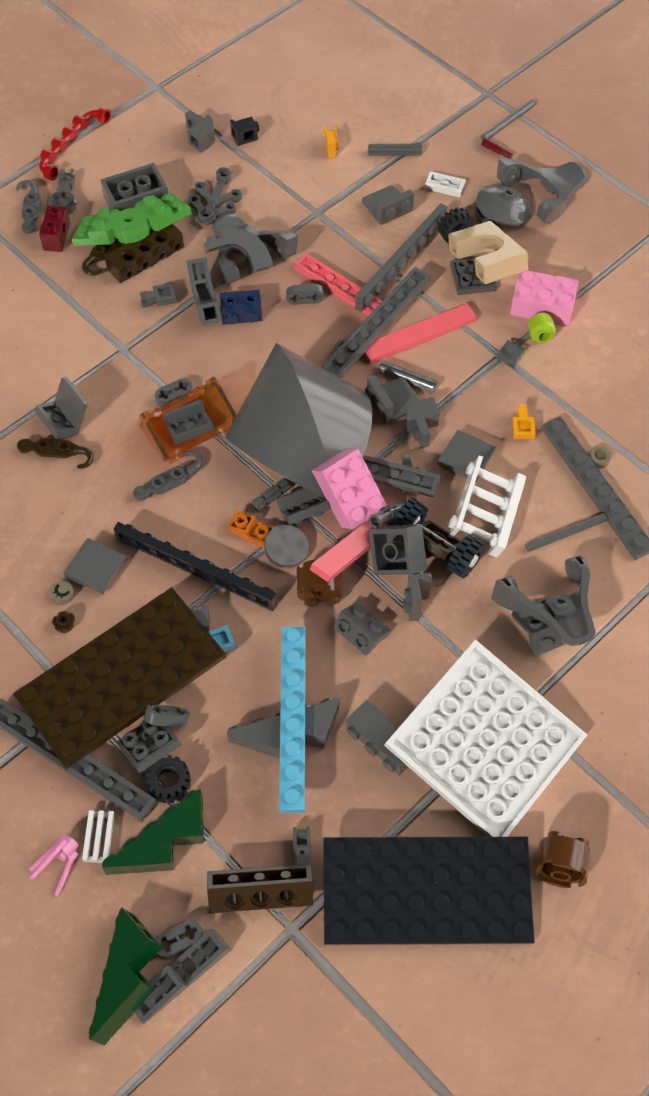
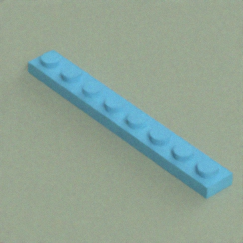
M282 627L279 813H305V627Z

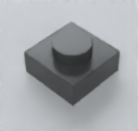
M507 340L498 352L497 359L515 367L524 355L526 348Z

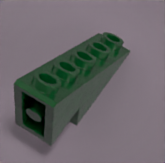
M201 789L188 792L179 805L168 808L164 812L163 817L157 822L148 824L140 836L136 839H129L123 845V849L116 855L111 854L102 862L105 874L174 870V845L204 843L203 796Z
M124 908L119 910L115 921V930L109 946L106 968L103 971V980L99 996L96 999V1009L89 1028V1039L104 1046L154 991V988L140 971L162 948L137 916Z

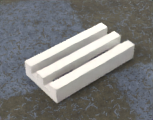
M430 171L424 189L461 197L466 180Z
M89 810L82 856L83 862L102 863L110 855L115 818L114 811L107 813ZM98 818L93 856H90L94 820ZM108 819L103 857H99L103 820Z

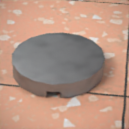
M279 525L271 529L266 536L264 551L269 561L277 567L295 568L306 558L309 544L304 533L298 528L290 525Z

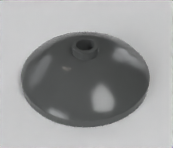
M493 184L486 186L479 191L476 198L479 211L490 221L502 226H521L529 220L532 213L531 205L527 198L517 189L507 185Z

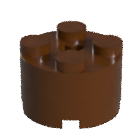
M317 559L304 562L302 568L297 567V596L304 601V605L311 607L318 605V602L340 603V598L343 596L342 572L330 582H327L310 570L312 563Z
M557 831L549 832L548 837L543 838L539 843L535 874L538 876L540 873L543 876L542 881L557 887L571 888V883H578V887L584 886L587 883L591 856L589 842L583 838L574 839L566 837Z

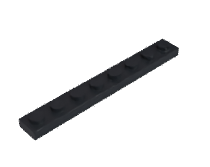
M117 522L113 528L116 540L266 609L273 611L277 605V594L269 587L256 585L249 578H241L226 568L221 569L207 559H199L193 553L177 549L170 542H162L150 533H142L130 524L125 525Z

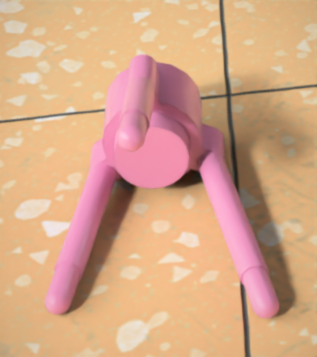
M62 834L29 868V871H34L29 878L33 880L55 856L61 861H65L68 858L54 893L55 896H59L72 864L79 855L75 852L79 846L78 843L68 835Z

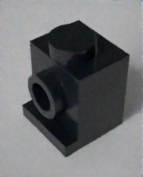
M252 116L238 121L230 120L231 135L237 146L258 140L260 128L258 122L254 121Z

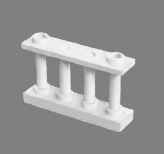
M479 455L474 462H470L467 466L465 473L468 474L456 514L452 516L448 527L451 530L448 537L453 538L459 530L489 542L491 546L489 555L497 558L506 548L527 476L518 473L513 480L504 479L480 468L483 457ZM477 476L505 488V491H507L506 497L502 498L475 486ZM471 494L500 506V509H502L501 515L497 516L470 504ZM468 512L493 523L494 527H496V532L491 534L463 522L465 513Z

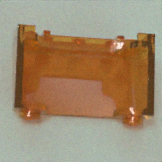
M215 376L206 380V384L196 387L193 391L160 408H155L152 413L149 409L139 415L137 419L138 425L164 462L174 463L181 458L180 455L222 432L225 435L228 433L237 415ZM201 399L204 403L205 412L213 422L214 430L175 445L165 429L163 414Z

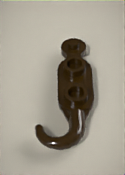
M116 238L115 242L111 244L94 246L82 264L83 272L90 276L102 273L101 269L92 271L89 269V266L97 261H104L105 255L118 249L123 243L119 242Z
M43 438L32 442L29 439H21L17 443V448L21 453L34 451L38 456L68 458L75 455L87 456L85 463L77 465L78 469L87 468L94 461L93 452L89 448L78 446L68 440Z

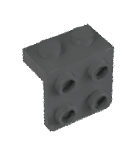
M390 185L362 198L363 205L380 225L413 211L414 193L410 189L400 193L395 186Z
M375 375L367 378L365 392L386 424L406 416L409 407L414 402L419 401L403 377L382 385Z
M67 377L61 378L55 401L36 405L34 412L56 439L78 435L87 408V401L75 388L74 384Z
M551 597L542 598L535 602V604H545V600ZM516 611L512 612V618L528 633L531 653L535 657L565 645L544 622L527 614Z

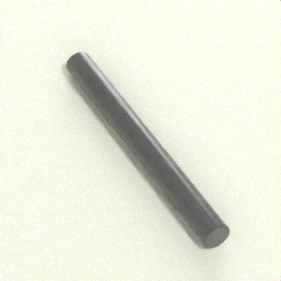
M529 100L482 134L481 139H489L534 107V101Z
M602 513L526 543V550L528 552L606 522L607 516L605 513Z

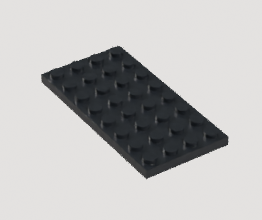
M323 837L324 945L535 943L528 837Z

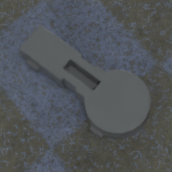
M61 169L58 175L59 187L57 192L48 198L47 203L50 206L67 207L69 215L74 212L77 199L71 193L75 181V171L71 169L70 173H66L64 169ZM63 193H66L67 198H63Z

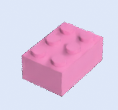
M533 271L518 273L510 315L530 319L537 313H547L552 317L554 323L569 326L579 280Z
M346 448L311 470L341 528L353 530L371 518L370 515L379 512L382 507L386 506L359 449Z

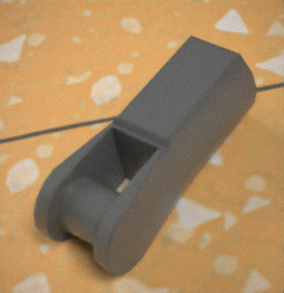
M293 827L294 865L311 864L309 827L301 830H296V827ZM297 840H307V845H297Z

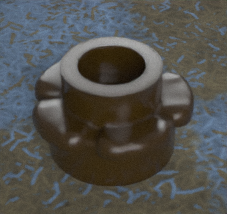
M61 611L52 619L55 630L61 633H68L74 628L75 617L72 613Z

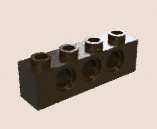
M174 224L160 231L149 230L150 234L146 238L138 242L127 243L105 255L107 270L121 284L183 248L182 232Z
M311 864L207 871L209 913L312 906L313 881Z

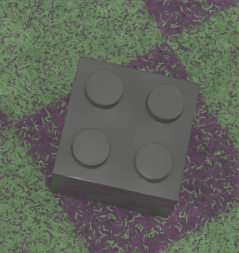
M422 524L383 526L369 530L374 575L414 574L427 570Z

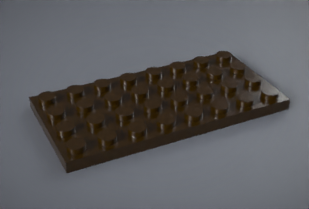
M171 587L14 692L13 695L67 770L144 716L148 705L161 704L227 658V656Z

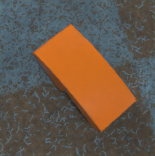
M236 510L227 526L228 531L265 548L266 536L271 529L275 528L274 526L258 522L254 515Z

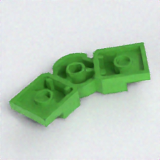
M172 193L165 194L160 199L154 195L146 196L143 200L137 202L134 208L122 211L102 208L98 210L95 216L83 217L72 238L74 246L106 245L115 242L116 238L121 243L138 242L150 234V228L153 231H160L192 214L191 208Z

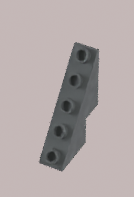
M326 698L319 704L305 705V743L325 749L339 711L340 699ZM281 712L272 718L256 719L251 724L245 726L235 725L230 727L227 731L228 741L280 758Z

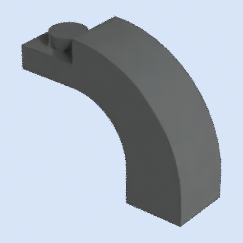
M221 229L219 232L221 238H218V235L207 238V242L203 244L205 253L226 247L238 249L246 256L251 273L273 266L271 256L264 243L256 235L244 229Z
M207 257L186 260L191 290L201 324L221 322L219 303L212 287Z

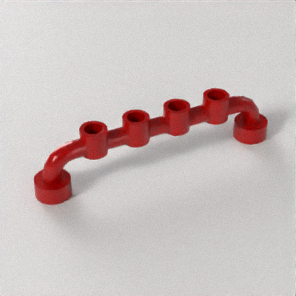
M100 107L98 110L86 112L82 117L75 115L72 121L74 126L72 128L65 126L62 130L63 137L61 139L56 137L52 139V149H43L41 151L39 169L45 179L54 181L57 178L58 168L49 164V162L53 163L56 160V155L60 151L66 150L67 143L77 138L79 130L81 128L85 129L91 118L96 117L98 122L104 124L110 121L111 111L109 109Z

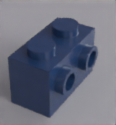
M260 289L219 293L223 325L262 321Z

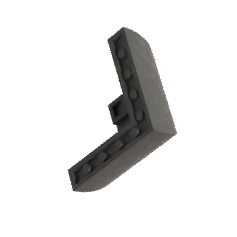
M276 343L225 438L263 465L326 499L311 470L346 448L359 449L362 457L364 456L372 425V405L368 394L361 388Z

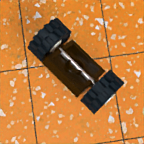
M410 498L404 503V506H401L399 513H396V518L393 519L391 526L422 524L424 547L431 551V554L438 559L446 560L450 557L447 568L462 579L467 577L469 572L471 573L473 567L477 565L478 560H480L485 544L471 535H467L462 541L455 536L453 538L448 537L449 532L432 521L424 522L428 507L414 498Z

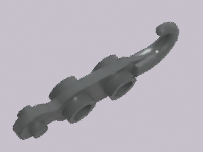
M23 180L17 184L16 190L19 191L22 186L31 187V190L24 198L22 218L25 221L22 224V231L30 234L36 229L34 222L40 216L42 201L38 192V185L32 180Z
M196 451L185 452L184 456L196 458V462L193 465L174 467L153 477L147 486H137L134 489V498L138 501H143L152 493L163 494L184 484L192 474L199 471L203 466L202 456Z

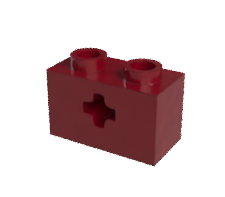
M47 205L39 232L44 251L63 252L70 227L67 207Z

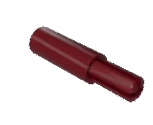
M486 138L481 142V146L508 159H511L513 153Z

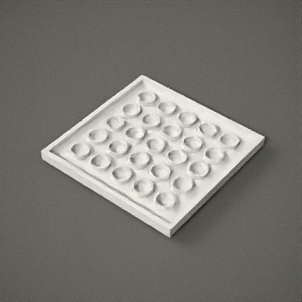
M475 639L384 746L486 836L508 837L582 743L587 734Z

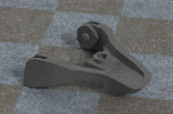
M499 159L497 178L504 185L512 186L518 181L540 178L541 185L551 194H556L557 199L545 200L538 207L536 215L545 224H550L562 215L570 197L588 181L586 170L576 162H568L553 168H540L518 160Z
M223 214L216 218L212 225L215 236L218 235V238H221L219 232L224 228L247 230L256 235L262 242L276 249L284 260L295 255L297 251L298 235L288 231H266L253 228L236 214ZM231 247L220 249L217 258L221 276L226 284L240 279L239 270L235 262L228 260L230 253L234 250L237 253L240 251Z
M581 555L565 560V571L569 580L578 585L575 592L569 596L565 593L545 600V604H535L518 590L516 581L512 576L496 580L491 597L493 601L508 610L527 614L544 622L552 629L562 643L569 646L582 645L592 640L596 634L587 598L590 571Z

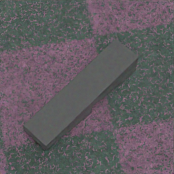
M209 929L171 965H166L149 981L154 991L134 1012L143 1024L149 1021L231 951L217 931Z

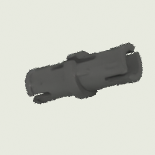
M398 501L391 506L386 505L382 507L379 512L370 515L371 518L368 519L369 524L373 528H378L385 523H392L393 519L396 518V513H399L404 503Z

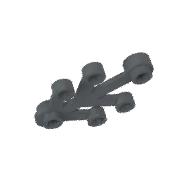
M226 167L216 170L217 183L212 195L206 189L204 182L195 183V192L204 198L207 203L206 207L200 203L198 195H191L188 198L189 206L197 210V221L202 225L214 223L216 217L223 214H235L236 205L228 201L239 202L242 199V193L239 189H233L231 192L220 196L224 185H227L231 180V171ZM228 202L225 206L215 209V206Z

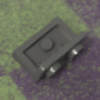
M201 399L163 414L165 429L175 445L214 430L213 422L205 412L204 403Z
M301 488L276 499L282 519L292 525L304 522V519L311 516H321L324 514V511L330 509L328 500L306 488Z
M417 572L413 575H408L407 588L404 589L405 599H403L404 613L409 614L410 621L419 620L422 599L429 598L432 581L431 573Z
M358 602L341 610L333 626L334 629L364 655L370 654L373 646L387 638L391 632L382 621L374 617Z

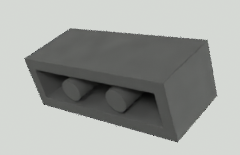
M366 700L346 719L347 733L354 740L359 739L365 744L364 747L372 756L377 755L383 761L382 764L388 771L396 772L400 776L408 766L384 746L398 727Z

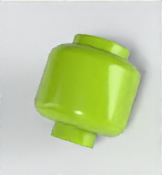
M537 313L528 320V331L534 342L546 343L554 337L556 328L549 314Z

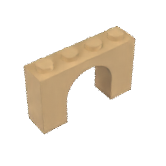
M491 221L448 234L450 252L457 259L481 252H492L475 258L476 276L484 284L528 270V252Z

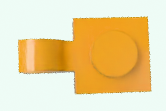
M325 126L323 127V136L326 139L328 158H336V150H339L338 138H336L337 127L333 126V131H328Z
M518 404L517 417L512 418L513 439H534V417H528L527 404Z

